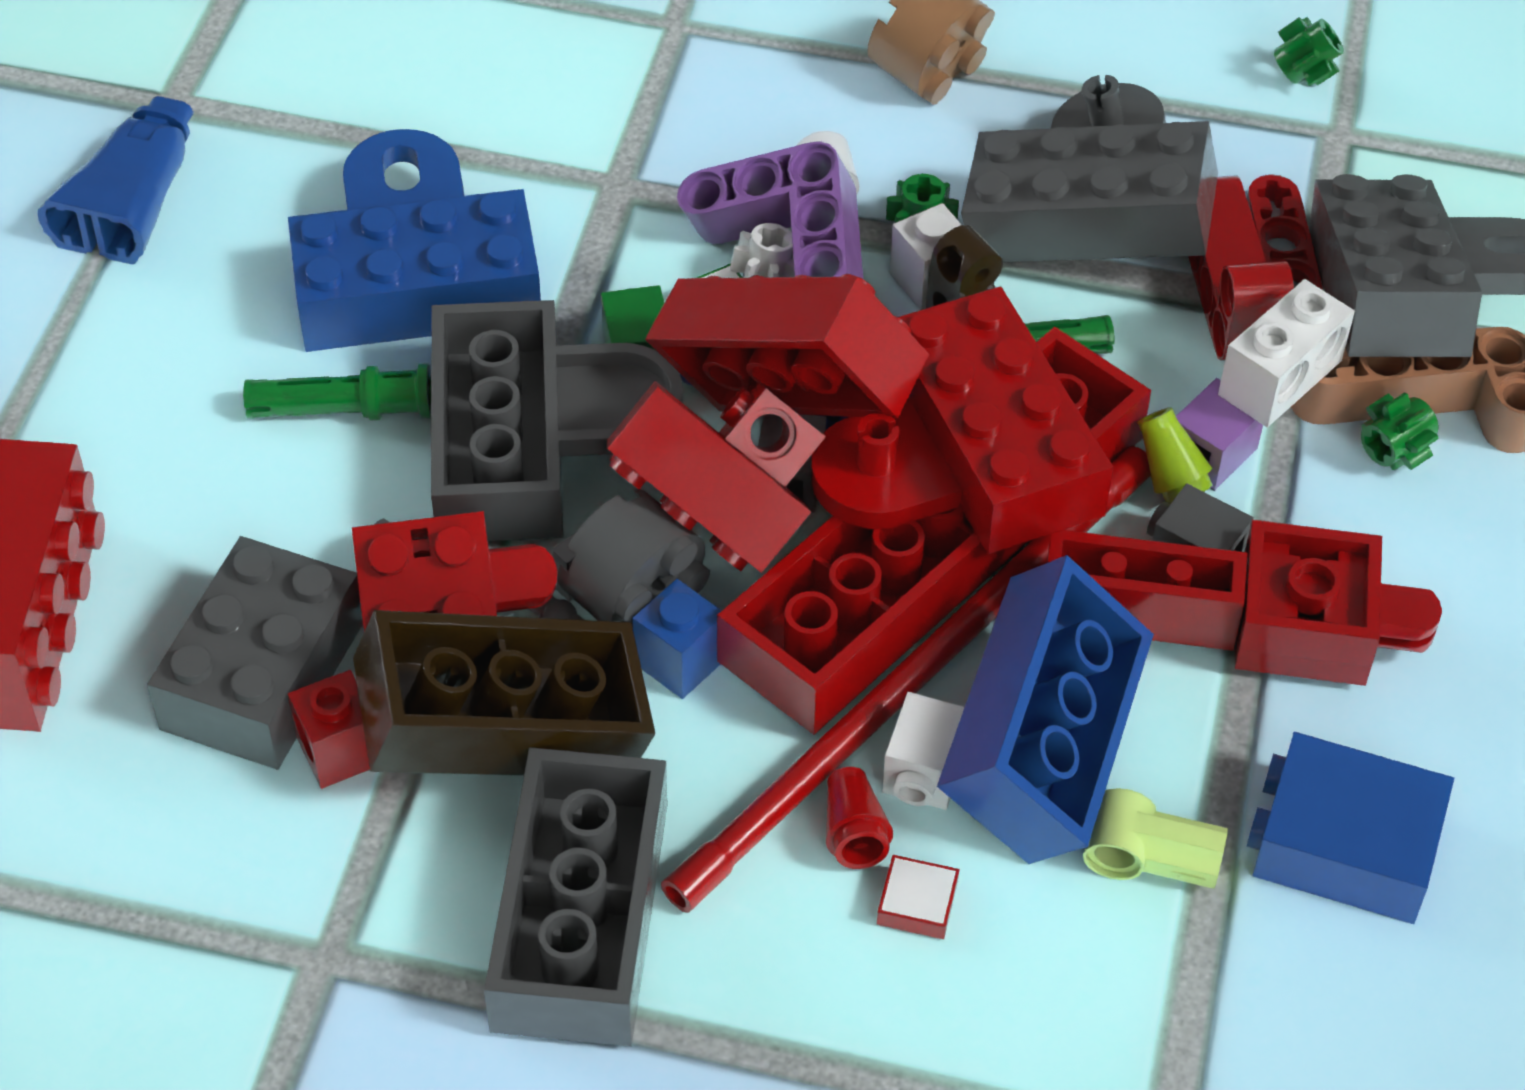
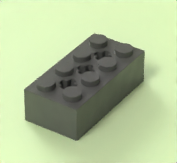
M529 747L484 987L490 1033L632 1047L668 807L666 760Z

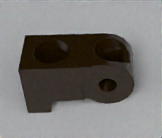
M961 225L953 228L934 247L931 256L926 308L995 288L994 282L1001 273L1003 260L970 225Z

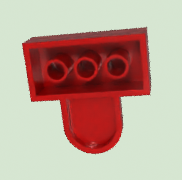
M1002 286L899 316L898 318L910 327L911 335L930 354L899 417L893 418L884 413H871L864 417L845 418L829 427L823 433L826 437L812 454L811 484L814 494L824 509L837 519L861 528L887 529L961 507L987 554L1105 517L1114 468Z

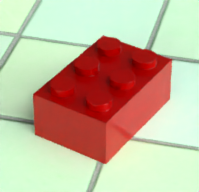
M654 381L607 439V449L614 454L609 459L611 462L609 466L640 490L648 481L664 495L659 500L662 503L660 507L691 531L698 522L713 534L709 539V542L713 544L711 548L740 572L749 563L762 573L811 513L803 500L729 443L717 430L656 381Z

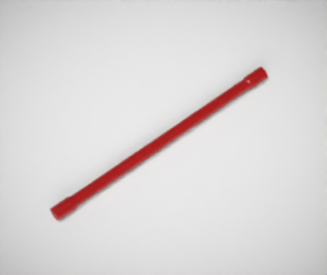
M1127 447L1111 462L1114 468L1106 514L1112 508L1120 506L1151 477L1146 452L1139 447ZM1102 518L1065 530L1087 533ZM1051 534L1034 539L712 840L701 844L661 882L662 891L667 899L679 910L689 913L727 878L738 861L903 706L907 692L916 694L996 619L1010 578L1047 563Z

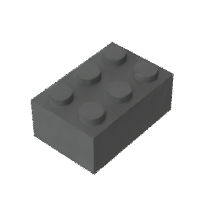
M240 535L147 683L159 730L279 770L297 739L287 693L333 676L363 625L357 572Z

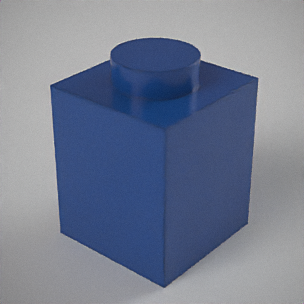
M679 579L673 581L632 618L633 633L641 669L683 700L721 665L717 662V614L722 610Z

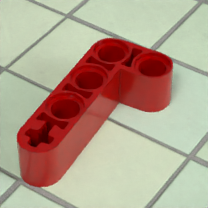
M1237 175L1218 177L1206 255L1188 256L1215 353L1220 361H1225L1228 345L1294 288L1291 268L1286 261L1266 262L1240 177Z

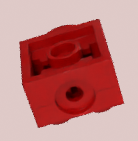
M484 511L351 527L364 631L374 610L497 616L499 612L541 607L551 600L556 590L558 569L554 558L546 548L536 544H525L488 549Z
M1252 520L1245 552H1247L1245 600L1236 637L1235 669L1366 686L1377 647L1423 653L1432 645L1442 615L1441 603L1430 589L1381 583L1383 538L1381 535Z

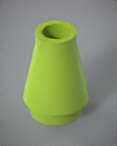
M1172 407L1153 412L1137 422L1143 435L1155 494L1161 493L1164 501L1172 503L1186 483L1203 492L1212 487V482L1208 475L1212 467L1177 420Z

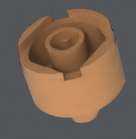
M890 0L889 4L894 6L896 10L887 24L880 19L877 20L868 43V57L881 69L921 98L927 100L932 105L938 104L948 93L953 78L961 71L967 75L972 74L984 60L987 47L981 44L987 29L993 22L995 11L980 0Z

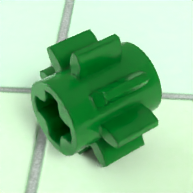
M1299 16L1278 31L1284 43L1274 49V57L1281 71L1292 83L1298 84L1305 79L1309 86L1313 84L1318 86L1340 71L1333 60L1344 53V48L1337 33L1326 20L1320 18L1312 24L1309 17L1302 19Z
M916 174L910 176L905 181H897L896 196L887 197L886 219L897 223L943 203L958 220L959 200L949 198L950 183H943L938 177L930 174Z
M1405 392L1394 399L1388 393L1366 407L1371 419L1361 424V442L1364 450L1374 462L1384 467L1390 466L1394 471L1404 464L1407 468L1413 470L1433 456L1429 445L1439 439L1437 435L1439 425L1434 411L1425 401L1417 397L1409 398Z

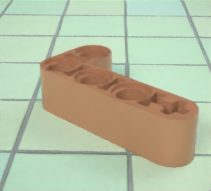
M1509 327L1477 328L1472 357H1348L1345 348L1342 361L1291 406L1295 415L1303 421L1312 424L1325 425L1366 421L1371 419L1366 410L1367 406L1388 393L1395 399L1405 392L1409 398L1417 397L1425 401L1435 414L1474 410L1482 433L1490 445L1506 453L1525 452V335Z

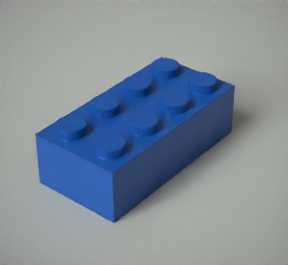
M1068 555L1010 578L936 786L1028 864L1088 847L1154 635Z

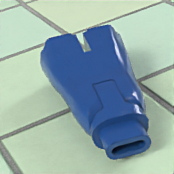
M156 96L153 97L148 106L138 107L133 116L123 121L100 149L42 204L37 212L38 221L43 231L58 247L86 254L87 252L92 253L98 244L100 255L105 256L107 259L127 264L137 263L139 257L145 252L167 191L184 160L185 143L190 135L188 122L193 116V110L190 105L183 101Z

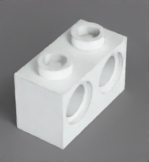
M1304 279L1228 345L1218 395L1268 428L1342 361L1355 310Z

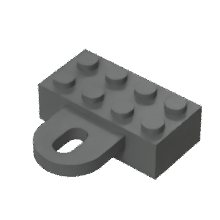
M1342 174L1334 179H1315L1309 232L1325 292L1355 310L1345 347L1348 357H1472L1482 295H1525V219L1512 217H1448L1432 180H1425L1420 176L1411 174L1397 175L1392 180L1365 179L1354 174Z

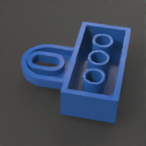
M396 129L381 132L365 139L350 152L343 167L347 210L288 217L297 307L305 352L432 336V305L541 301L539 270L524 189L465 196L460 164L456 152L446 141L425 131ZM408 162L417 167L420 180L411 189L395 190L386 184L385 170L394 163Z

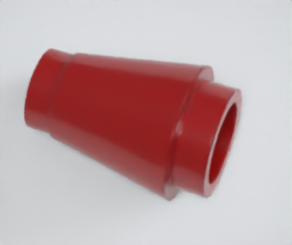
M853 766L839 768L832 772L827 780L826 846L828 851L836 857L841 865L851 869L869 868L880 863L888 855L894 834L893 828L867 779L866 773L862 769Z

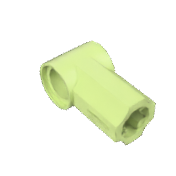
M1107 789L1103 796L1089 845L1084 848L1083 859L1089 869L1098 875L1110 879L1128 880L1140 876L1142 872H1147L1215 889L1224 854L1228 828L1156 811V806L1149 798L1130 789Z

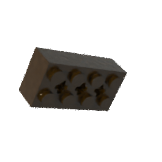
M374 610L353 656L370 772L524 776L529 747L642 758L656 734L631 622Z

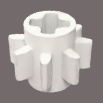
M774 223L760 224L752 230V233L742 231L738 246H734L730 271L743 273V278H750L753 275L763 277H795L792 232L786 227Z

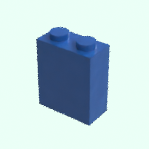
M1294 731L1287 756L1273 753L1262 792L1275 796L1271 811L1257 807L1246 847L1259 850L1253 877L1415 924L1428 889L1455 777Z

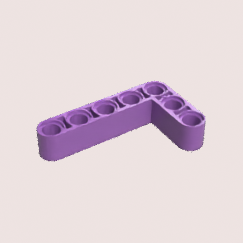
M822 141L809 142L701 169L691 173L678 188L677 200L679 206L705 242L723 244L739 240L742 231L752 233V230L760 224L774 223L786 228L791 227L795 276L840 277L843 274H851L863 279L856 187L838 153L828 143Z

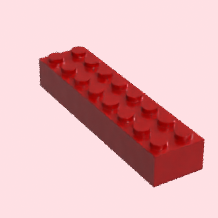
M1055 326L1036 342L1110 462L1127 447L1135 446L1143 439L1137 422L1147 416L1151 389ZM961 507L887 529L861 528L832 516L717 614V662L811 734L815 735L1029 541L987 554Z

